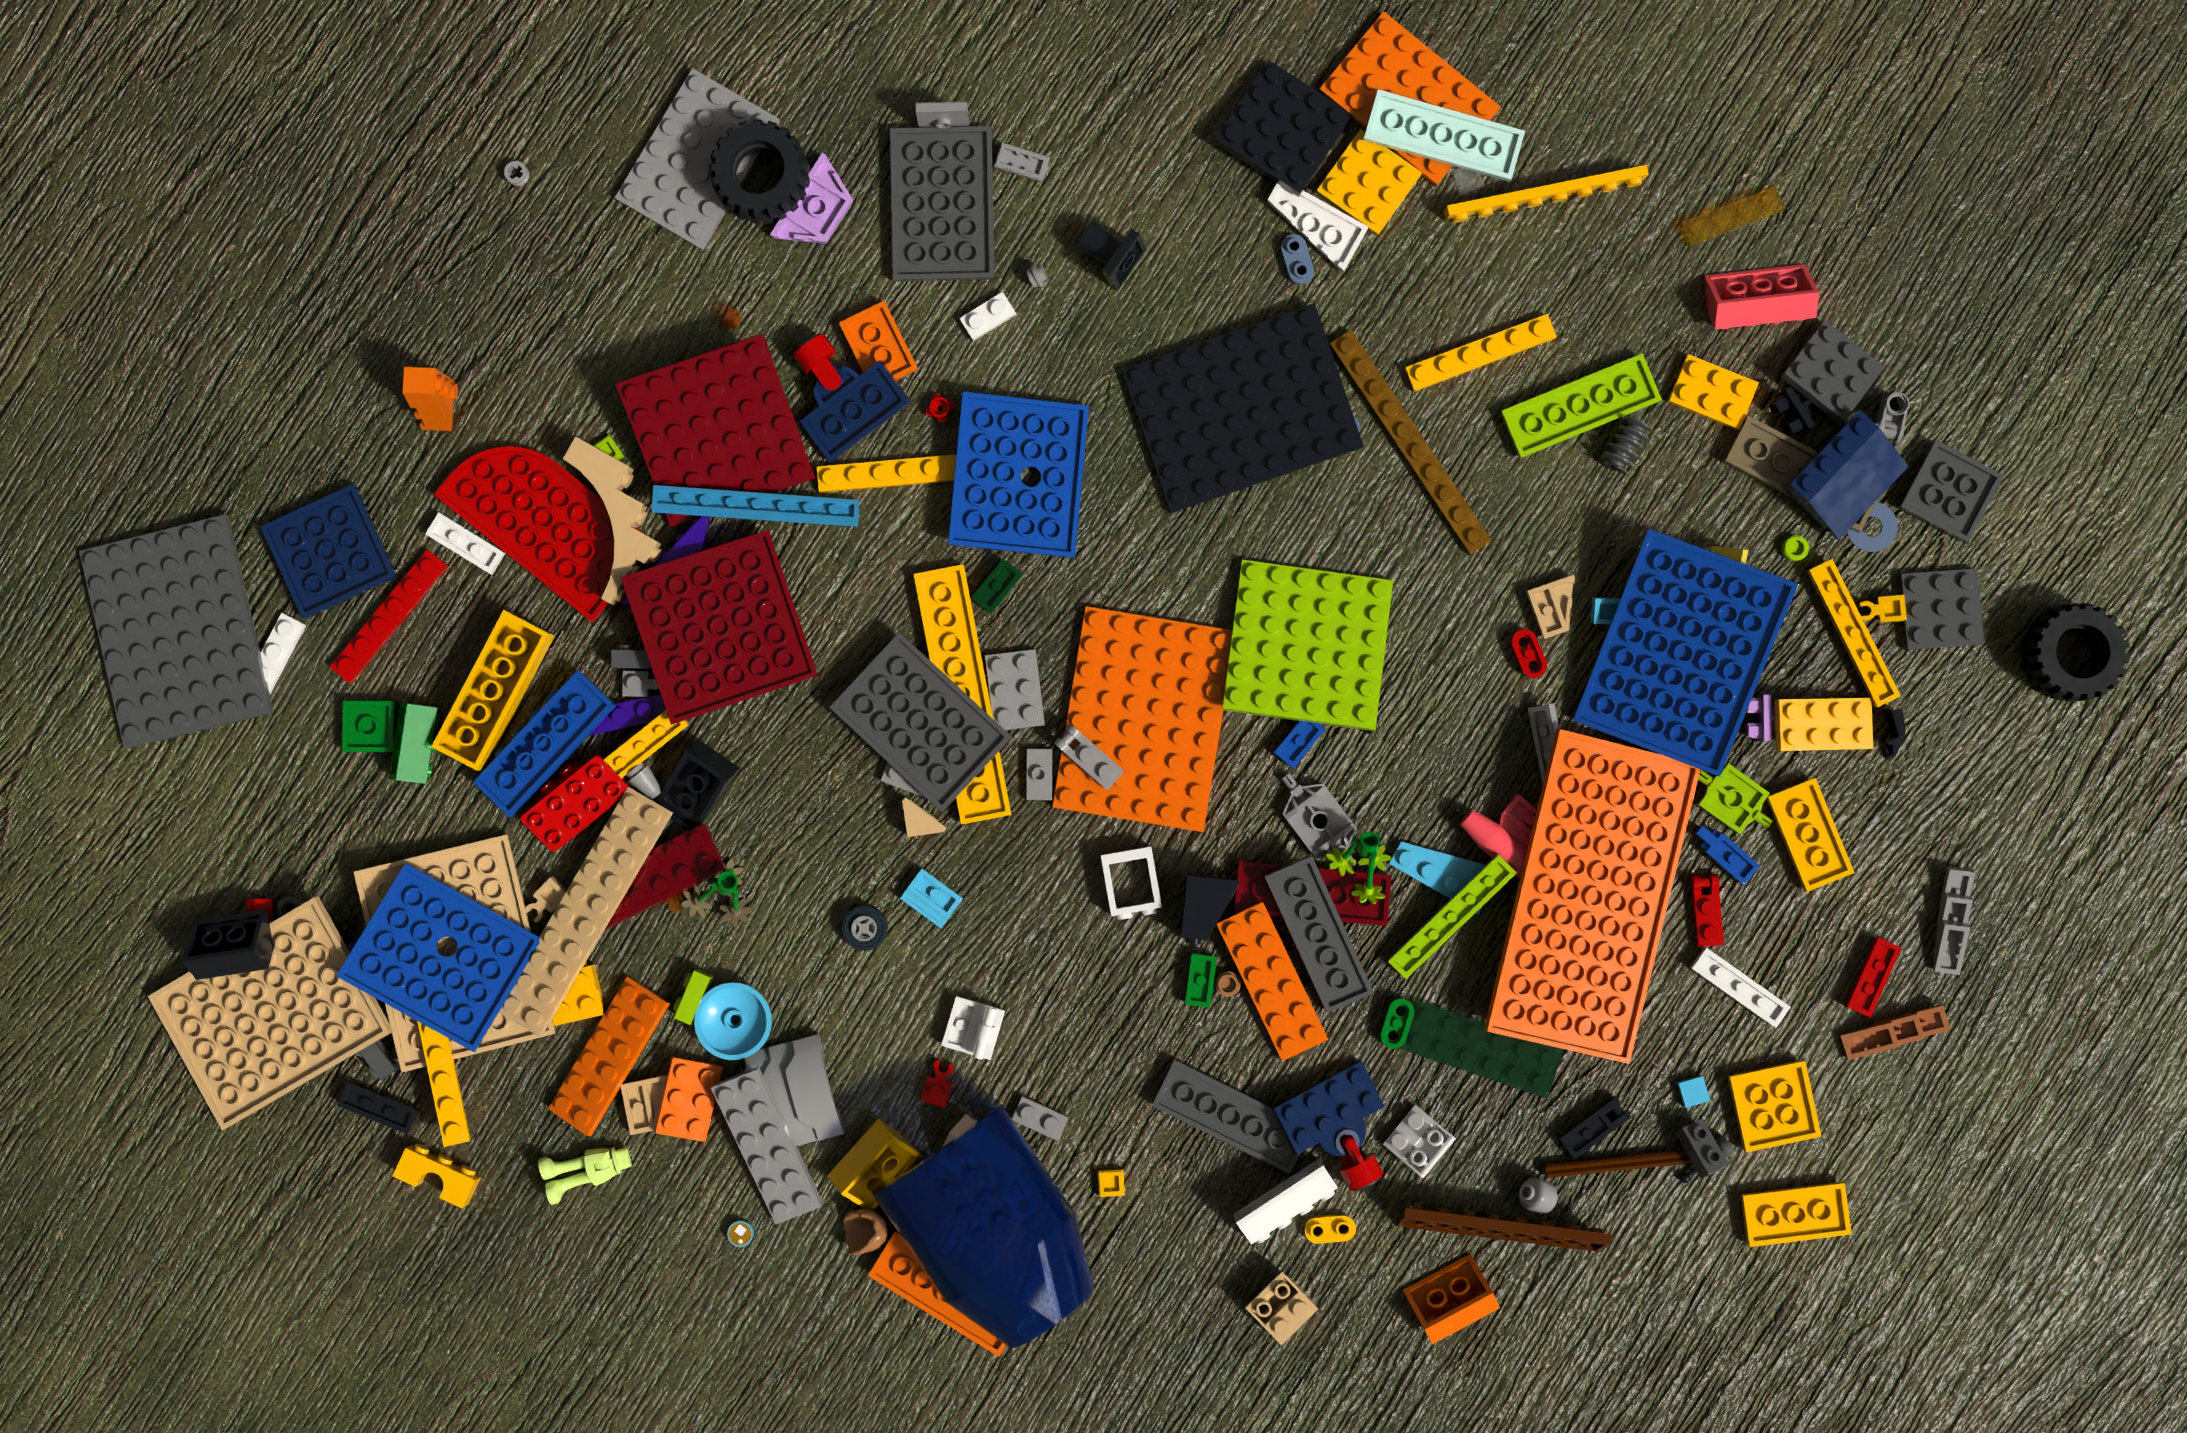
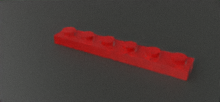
M427 549L331 664L330 668L345 681L352 684L449 566Z

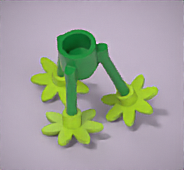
M1364 832L1360 839H1353L1352 845L1342 853L1336 847H1333V854L1328 853L1325 855L1329 861H1332L1329 868H1338L1339 875L1344 876L1345 870L1350 874H1354L1355 871L1350 865L1355 864L1356 860L1349 858V856L1355 849L1358 850L1359 855L1363 857L1358 862V865L1368 864L1366 883L1364 886L1355 884L1356 890L1351 892L1352 896L1359 897L1360 903L1368 899L1370 903L1376 904V899L1385 898V895L1380 893L1382 886L1374 887L1372 884L1375 865L1384 871L1385 865L1383 862L1389 861L1391 857L1383 854L1385 846L1379 847L1380 836L1373 832Z

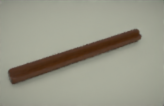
M1680 1149L1545 1163L1543 1169L1545 1176L1552 1178L1690 1164L1692 1162L1685 1150Z

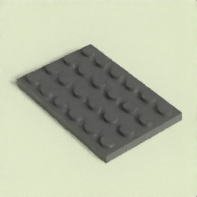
M969 126L945 129L937 127L890 128L893 281L995 279L992 127Z
M900 632L829 707L941 812L955 800L1012 738L1008 732Z

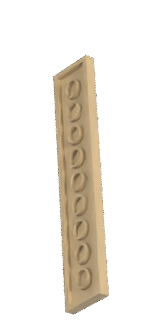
M630 787L626 789L540 935L539 945L501 1008V1014L535 1035L542 1037L673 812Z

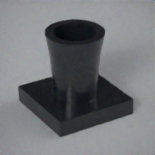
M1094 221L1082 234L1078 242L1077 251L1104 263L1106 266L1102 271L1109 286L1118 291L1145 253L1146 247L1140 233L1132 228L1124 240L1120 241L1100 223Z

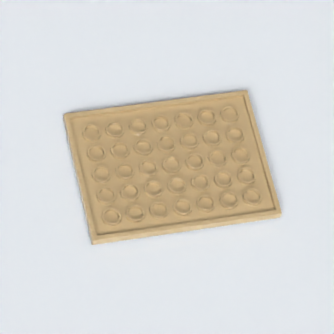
M508 834L354 871L366 926L402 867L407 863L532 933ZM449 936L441 938L437 943L438 953L445 957L452 956L458 948L456 940ZM385 1004L389 1022L394 1031L392 1035L401 1073L426 1067L418 1022ZM499 1012L475 1053L451 1039L450 1043L453 1057L457 1059L540 1038V1036L535 1035ZM551 1020L542 1037L556 1033L553 1020Z
M319 896L310 899L270 923L274 950L269 969L196 980L189 971L148 996L221 1130L229 1128L394 1032L375 997L336 976L350 952Z

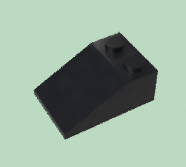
M698 739L683 754L657 798L656 803L673 812L671 819L690 831L705 822L740 768Z

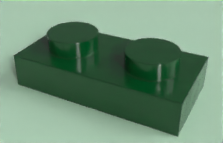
M1003 558L971 599L992 614L1023 574Z

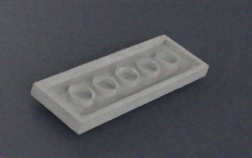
M759 1066L713 1084L711 1090L775 1224L820 1208L823 1205V1201Z

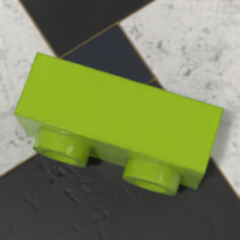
M700 969L694 970L693 974L688 973L683 987L686 988L683 997H678L673 1011H676L675 1019L689 1025L694 1023L699 1003L708 992L714 975Z

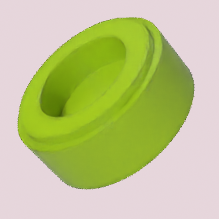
M1799 535L1786 538L1781 546L1783 556L1789 561H1799L1805 558L1809 551L1807 540Z

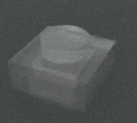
M1462 168L1451 171L1459 196L1485 186L1480 173Z

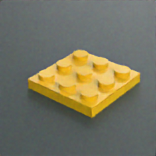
M1360 129L1321 183L1316 193L1346 215L1368 226V230L1378 236L1420 178L1422 172L1387 147L1363 141L1365 132Z
M1804 1060L1728 1075L1744 1152L1822 1137Z

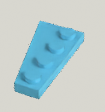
M1401 841L1388 862L1389 865L1449 899L1485 866L1481 863Z

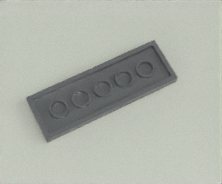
M1312 854L1264 874L1327 1014L1374 994Z
M1173 1060L1153 1100L1152 1107L1288 1174L1291 1173L1300 1154H1294L1272 1110L1273 1107L1184 1063Z

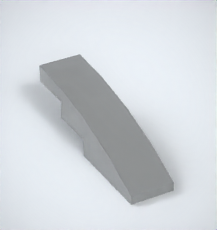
M1947 866L1936 929L1934 972L1960 975L1971 928L1968 925V920L1973 899L1970 897L1975 876L1973 869Z

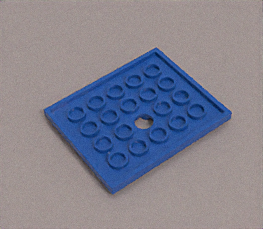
M962 392L948 545L1075 558L1089 406ZM1027 467L1036 468L1040 473V482L1034 487L1026 486L1021 480V473Z
M405 863L336 976L475 1053L539 945L540 937ZM447 936L454 938L458 945L457 951L449 957L442 956L437 951L438 941Z

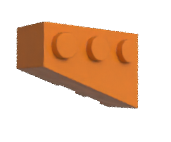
M404 367L403 395L410 408H416L417 412L414 413L416 419H421V430L452 431L454 399H457L458 387L457 384H454L455 381L436 368Z

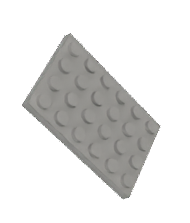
M692 68L616 194L615 199L703 251L727 212L710 181L712 179L709 173V164H712L710 156L712 150H717L718 148L716 142L720 137L725 139L728 136L726 131L733 127L734 131L739 129V123L744 121L748 125L753 124L754 120H762L763 124L771 121L777 123V126L781 121L779 118ZM763 151L749 154L739 164L736 177L741 187Z

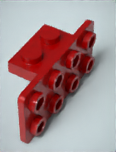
M594 755L583 765L578 760L572 764L567 763L559 770V775L552 780L548 779L539 788L538 801L521 814V822L550 851L555 852L612 807L622 798L629 787L600 755Z

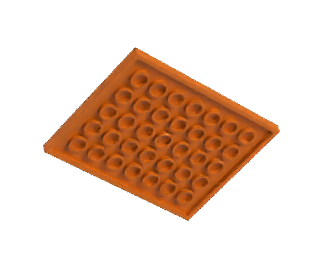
M1086 606L1066 728L1070 724L1073 725L1123 769L1124 772L1106 790L1062 751L1053 808L1204 832L1223 716L1222 706L1232 630ZM1075 738L1068 746L1075 750L1080 745V742Z

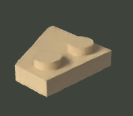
M1574 575L1526 591L1542 639L1569 631V614L1573 599L1572 589L1575 582Z
M667 1075L623 1083L621 1085L630 1135L654 1131Z

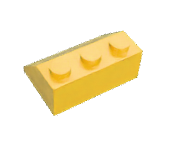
M878 1119L827 1177L843 1196L864 1209L874 1210L923 1155L894 1128Z

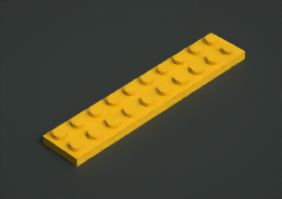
M964 564L915 573L914 579L930 661L993 718ZM1000 751L956 797L961 825L1012 815Z

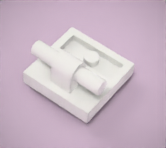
M956 996L941 1046L971 1054L977 1059L991 1060L1005 1010Z
M1415 1105L1383 1145L1420 1177L1424 1178L1456 1138Z

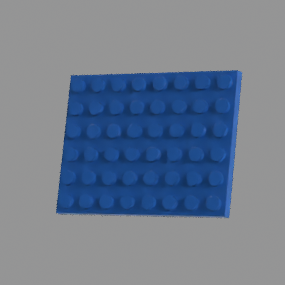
M1648 529L1573 721L1720 777L1799 583Z

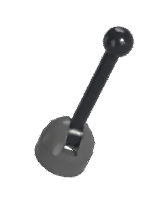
M1723 1135L1716 1140L1725 1158L1736 1152ZM1693 1168L1688 1173H1683L1680 1176V1180L1683 1183L1690 1182L1691 1177L1697 1171Z

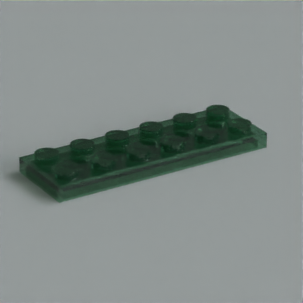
M1416 1000L1414 1016L1406 1041L1401 1046L1402 1050L1548 1099L1564 1051L1563 1049L1487 1032L1484 1030L1485 1023Z

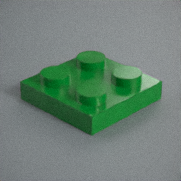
M343 701L342 752H393L397 701Z

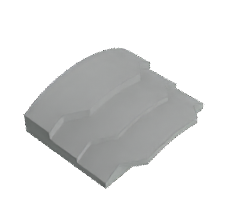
M819 1033L759 1049L753 1055L745 1058L746 1069L744 1072L759 1066L796 1146L845 1133L839 1107L836 1108L825 1069L823 1061L825 1055Z

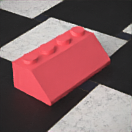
M1805 264L1704 276L1708 315L1715 329H1729L1731 327L1754 326L1766 323L1776 324L1784 321H1802L1816 318L1819 290Z

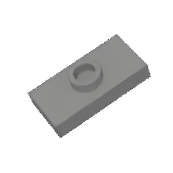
M1001 142L994 168L1043 183L1050 157Z
M1027 749L1026 800H1052L1053 749Z

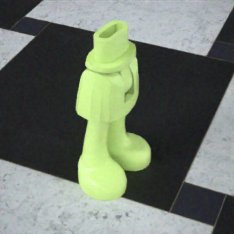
M615 1147L585 1150L584 1156L561 1162L553 1161L548 1157L538 1159L539 1171L544 1180L551 1179L565 1172L582 1168L586 1169L582 1173L564 1179L546 1182L545 1191L551 1205L558 1204L562 1194L568 1189L591 1182L597 1186L622 1173V1169L632 1167L627 1147L617 1150Z

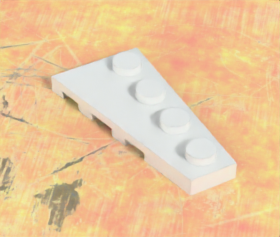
M1276 184L1267 200L1280 215L1341 272L1345 271L1368 226L1305 191L1298 197L1279 184Z

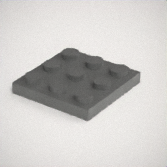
M1824 320L1781 375V378L1841 425L1885 367L1828 321Z
M1934 440L1898 508L1963 543H1969L2004 475L1952 447Z
M1978 568L1899 574L1900 595L1905 597L1907 618L1906 621H1902L1905 650L1984 644Z

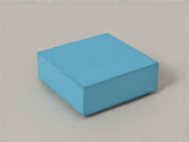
M1702 1075L1677 1082L1685 1108L1710 1101Z

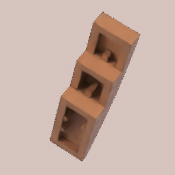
M1943 1004L1871 1024L1841 1034L1840 1036L1847 1058L1851 1060L1900 1047L1899 1045L1922 1040L1926 1036L1946 1032L1951 1029Z

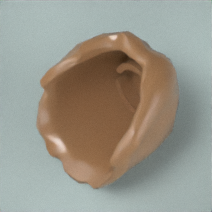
M851 1210L844 1217L845 1241L848 1245V1252L853 1256L876 1250L886 1241V1220L875 1210Z

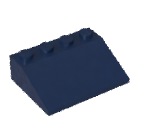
M1859 410L1848 417L1782 489L1835 539L1840 540L1909 466L1882 430Z

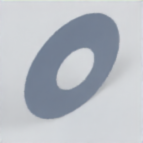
M1876 502L1869 517H1876L1881 521V533L1875 537H1870L1863 532V529L1859 533L1852 529L1847 531L1853 544L1868 552H1877L1887 548L1894 541L1898 530L1897 519L1892 510L1886 505Z

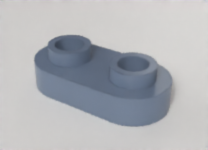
M1288 235L1281 244V254L1288 277L1295 285H1306L1311 281L1314 274L1306 242L1299 235ZM1291 243H1296L1299 249L1293 251L1290 249L1289 245ZM1303 267L1306 273L1304 275L1298 274L1297 268Z

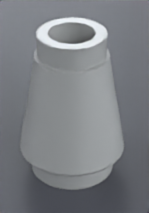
M641 762L626 774L629 778L628 782L649 797V799L652 800L661 793L662 789L648 765L645 766Z

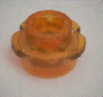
M733 306L720 321L725 326V330H728L729 327L734 330L743 319L739 315L741 310L738 311Z
M682 893L667 899L672 913L677 911L683 912L681 903L685 900Z

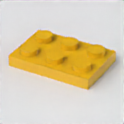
M1687 354L1667 402L1738 431L1742 426L1759 382Z

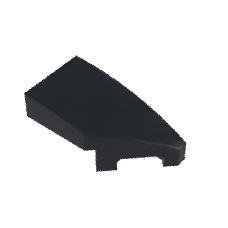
M1902 708L1884 711L1890 732L1889 737L1881 738L1886 760L1895 758L1905 736Z

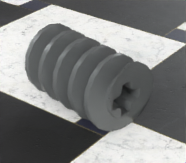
M1624 417L1621 420L1623 425L1617 427L1618 434H1614L1611 437L1613 443H1608L1606 446L1608 452L1601 454V458L1609 468L1623 475L1628 474L1624 469V465L1633 466V463L1628 459L1629 456L1635 458L1639 456L1634 451V448L1643 449L1644 447L1639 442V439L1648 440L1649 438L1644 431H1652L1647 424L1632 417Z

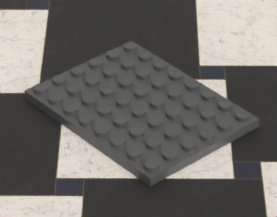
M224 514L79 551L124 749L274 713L268 684L265 681L262 669V658L229 515Z

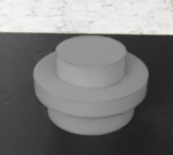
M1035 262L1032 263L1031 267L1026 269L1028 278L1034 288L1038 286L1044 287L1046 285L1045 280L1048 279L1046 271L1042 265L1038 266Z

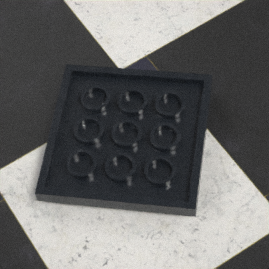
M1268 60L1215 137L1214 143L1299 197L1351 120L1352 114Z

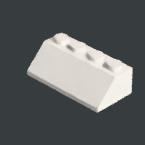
M1318 1158L1234 1213L1233 1216L1236 1224L1251 1244L1254 1242L1260 1244L1271 1236L1269 1233L1277 1227L1279 1230L1287 1227L1292 1222V1217L1297 1214L1302 1216L1314 1208L1312 1204L1321 1199L1323 1202L1331 1198L1335 1194L1334 1190L1338 1187Z

